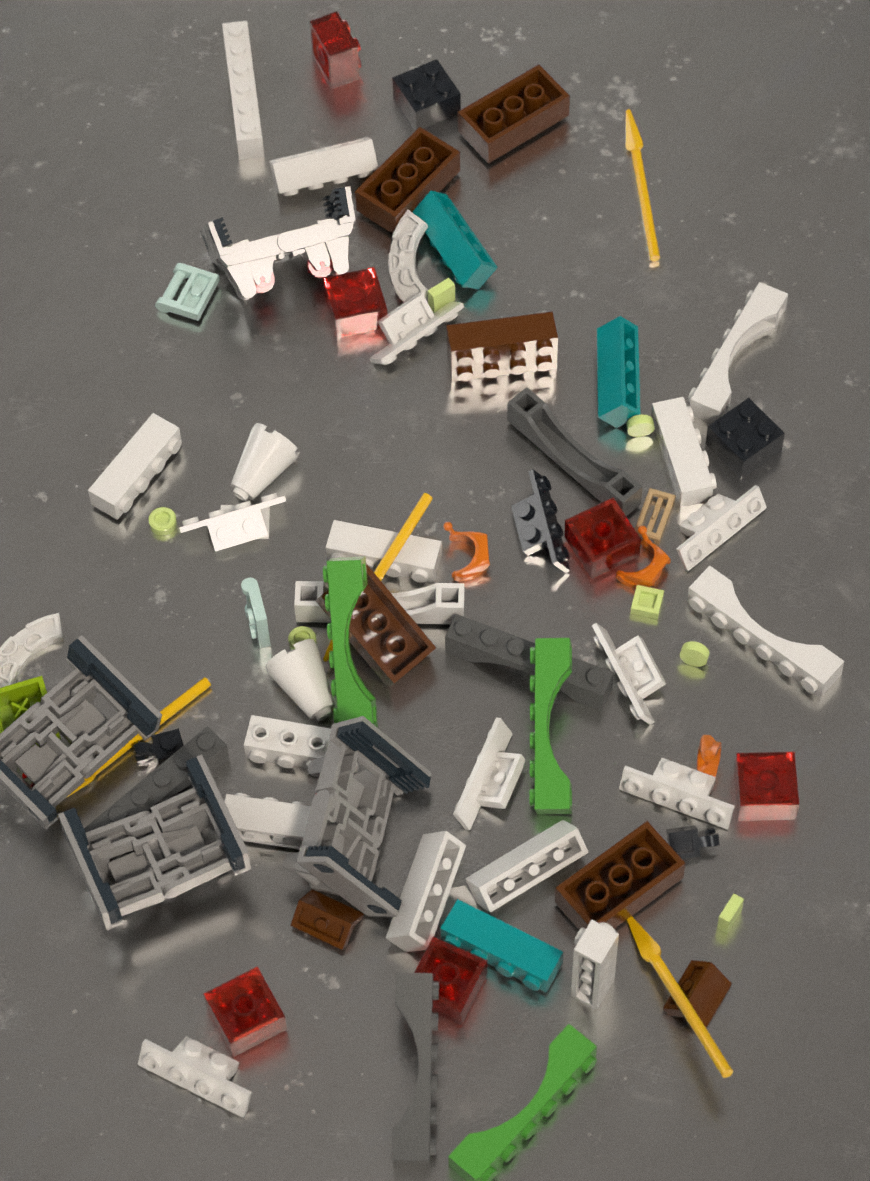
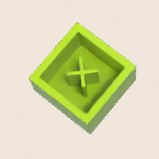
M42 676L0 688V734L35 703H41V698L47 694ZM58 732L55 735L61 740L60 733Z

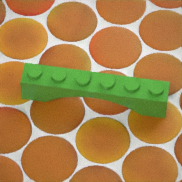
M366 556L331 558L327 561V566H323L324 583H328L329 594L325 595L326 611H330L331 623L327 624L328 639L333 641V651L329 653V663L331 668H335V679H332L331 682L332 696H337V708H334L333 711L334 724L364 716L377 727L376 698L359 677L351 657L349 645V626L352 613L359 596L368 585Z
M535 638V647H530V663L535 664V675H530V692H535V703H530V720L535 721V732H530V749H535V760H530V778H535V789H530L529 793L530 806H535L537 814H572V784L560 769L554 757L549 733L550 715L555 698L563 683L572 673V643L570 638Z
M568 1024L549 1045V1060L546 1074L538 1092L530 1103L515 1117L486 1131L468 1134L448 1156L449 1167L465 1181H492L497 1174L496 1168L501 1162L505 1161L507 1163L518 1150L516 1147L523 1138L528 1140L538 1128L536 1123L543 1116L549 1117L558 1105L556 1101L562 1094L567 1096L572 1092L578 1083L576 1079L582 1072L587 1074L597 1062V1046L572 1025Z

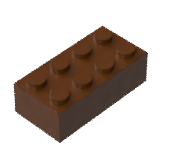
M538 64L458 111V132L487 163H490L569 116L570 95Z
M419 127L355 191L356 211L393 234L397 224L407 210L413 212L430 191L440 192L460 172V151Z
M553 311L446 325L447 358L452 382H466L471 379L485 377L495 378L508 374L519 375L524 372L548 371L557 368L558 335Z
M366 564L368 585L359 596L353 610L349 626V642L383 683L390 687L435 650L436 647ZM328 589L315 601L331 619L330 611H326L325 595L329 594Z
M646 821L555 887V903L578 930L582 927L587 928L591 920L599 924L601 922L607 923L615 929L683 879L685 862L654 827Z

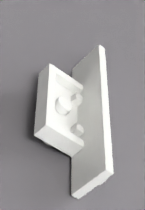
M421 293L416 294L377 321L389 345L370 357L371 363L387 365L397 359L396 355L398 353L415 347L418 339L435 333L438 330V325L455 319L458 316L457 312L464 308L463 303L449 302L433 313L424 295Z
M753 486L736 501L717 494L679 524L682 534L690 537L676 548L684 570H691L767 508L759 486Z
M277 493L261 497L262 503L253 506L251 501L235 505L236 511L225 513L224 509L208 513L210 519L199 522L197 516L182 521L183 527L177 529L179 533H183L207 525L215 552L268 536L260 509L285 502L286 499L285 496L278 498Z
M598 623L592 625L596 633L594 640L602 651L605 650L608 656L605 661L609 669L614 674L617 673L620 679L617 682L619 689L624 696H629L632 702L629 706L631 712L637 720L642 719L649 725L653 724L655 721L643 698L666 685V682L644 640L637 635L616 649L608 631Z
M496 717L492 728L489 730L472 773L466 781L464 791L455 806L453 815L465 830L471 829L481 806L506 808L526 762L522 754L505 752L512 737V732L501 718Z
M661 758L653 776L625 766L623 769L619 790L728 830L735 807L709 796L714 787L716 777L665 758Z
M188 1036L181 1041L173 1052L147 1039L143 1041L138 1060L139 1066L244 1118L252 1092L229 1081L237 1072L238 1061Z

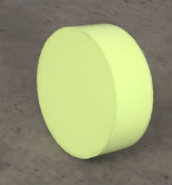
M648 415L633 416L626 423L628 434L633 437L647 436L655 429L653 418Z
M159 507L153 510L149 515L150 529L157 535L172 533L177 526L175 513L167 507Z
M306 626L294 628L288 636L290 649H295L293 644L306 639H313L317 644L315 632Z
M690 641L682 645L680 658L688 665L701 667L706 665L710 653L703 644Z

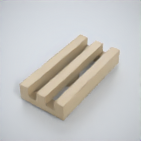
M649 488L633 532V537L637 539L639 536L642 537L638 533V527L644 524L652 499L655 496L658 499L647 527V536L649 540H654V544L659 545L676 495ZM666 499L668 502L657 532L654 533L652 532L663 501Z

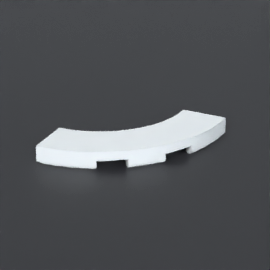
M409 210L405 212L392 235L393 241L390 253H388V269L394 290L403 303L418 293L423 294L425 299L428 298V289L422 284L417 274L416 251L422 235L429 226Z
M59 613L47 615L25 625L26 628L19 631L13 637L10 636L0 647V688L15 684L23 666L37 652L55 643L64 642Z

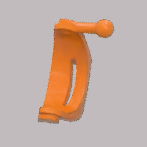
M445 522L443 528L450 533V541H466L474 544L476 547L472 561L463 569L452 572V578L455 581L463 582L479 577L490 566L488 535L472 531L457 532L452 528L451 522Z
M644 525L638 527V533L643 538L641 545L654 554L652 562L646 568L637 572H624L621 570L616 572V579L619 582L636 589L637 585L654 586L661 576L662 569L671 562L669 556L648 539L647 528Z
M702 735L697 752V771L716 777L722 745L721 742H717L711 735Z

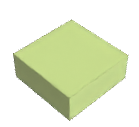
M450 278L428 290V304L434 313L455 300V284Z
M637 585L630 614L658 620L664 590Z
M736 894L732 895L719 916L717 929L728 934L742 912L743 898Z

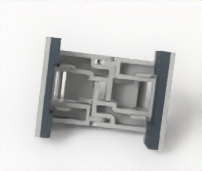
M202 755L186 761L189 780L193 788L151 807V812L143 811L89 832H85L75 807L58 814L63 833L106 930L124 924L122 920L124 915L165 901L164 896L165 898H174L231 869L234 876L251 869L249 852ZM191 824L194 825V827L190 829H183ZM214 830H215V832H216V834H217L219 840H217V838H216V836H215V834H214V832H213ZM156 848L160 849L164 858L156 862L151 851ZM134 850L133 853L109 862V859ZM108 868L116 882L114 885H111L107 876L109 874Z

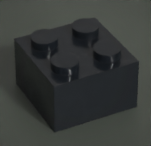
M438 59L392 77L393 98L415 131L419 127L424 129L453 117L461 110V93Z
M748 397L708 425L705 444L740 479H743L782 451L785 433Z

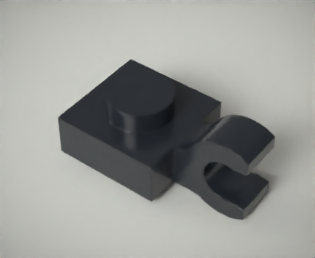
M179 728L152 735V743L140 742L133 745L137 763L157 758L159 765L184 746Z
M695 825L666 830L668 844L681 859L699 857L700 848L720 845L719 834L716 833L715 828L704 829L699 833Z

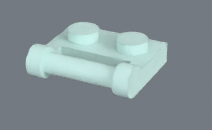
M177 263L173 270L174 276L163 296L158 298L155 307L163 313L172 312L199 321L219 283V275L190 265ZM189 278L178 300H173L183 279Z
M246 578L242 581L241 588L246 596L245 615L249 620L251 638H257L260 649L269 647L271 645L268 622L259 585L256 579Z

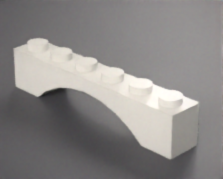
M247 21L222 23L239 160L264 157L248 24Z
M761 282L758 283L754 291H749L745 299L744 309H739L735 315L733 328L726 330L722 339L723 345L720 349H715L710 361L712 364L709 369L706 367L703 369L699 378V386L697 388L693 387L688 396L687 402L690 403L695 417L713 423L726 414L730 407L732 393L728 380V370L734 357L751 339L777 326L786 310L788 293Z
M709 566L689 587L687 602L695 611L704 613L711 618L717 627L725 628L734 635L738 642L753 648L759 657L769 660L778 666L784 675L792 676L801 683L806 691L822 697L842 675L844 660L824 646L791 642L775 636L757 624L741 606L735 594L732 581L713 567Z
M324 581L295 582L294 608L296 622L331 623V619L315 601L329 589L328 583H324ZM435 583L412 591L391 593L416 624H451L456 614L464 616V583Z

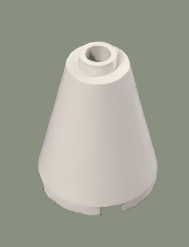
M256 423L252 427L230 484L234 489L232 493L242 501L247 499L254 500L300 455V452H295L297 447L285 436L275 430L273 433L264 431L267 427L264 424Z
M306 639L293 644L295 649L286 652L285 649L272 657L265 666L268 674L311 720L317 719V721H322L333 714L332 709L335 707V703L318 646L313 639Z

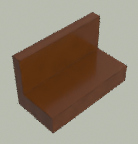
M312 889L299 899L290 926L343 950L348 945L354 926L363 919L364 913Z
M696 960L690 961L678 981V985L707 1028L732 983L712 962ZM670 995L663 1007L664 1011L669 1016L684 1017Z

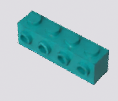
M430 191L412 213L429 226L425 231L430 238L429 242L439 251L443 257V263L452 270L456 276L455 281L463 288L468 287L479 290L498 267L449 196Z
M618 316L597 328L598 418L615 428L626 424L631 417L641 415L638 326L622 316Z
M459 899L455 902L440 928L441 940L448 948L455 951L460 949L468 953L474 961L480 964H485L486 962L496 967L500 974L506 977L514 976L522 980L526 987L535 991L540 989L547 993L563 964V951Z

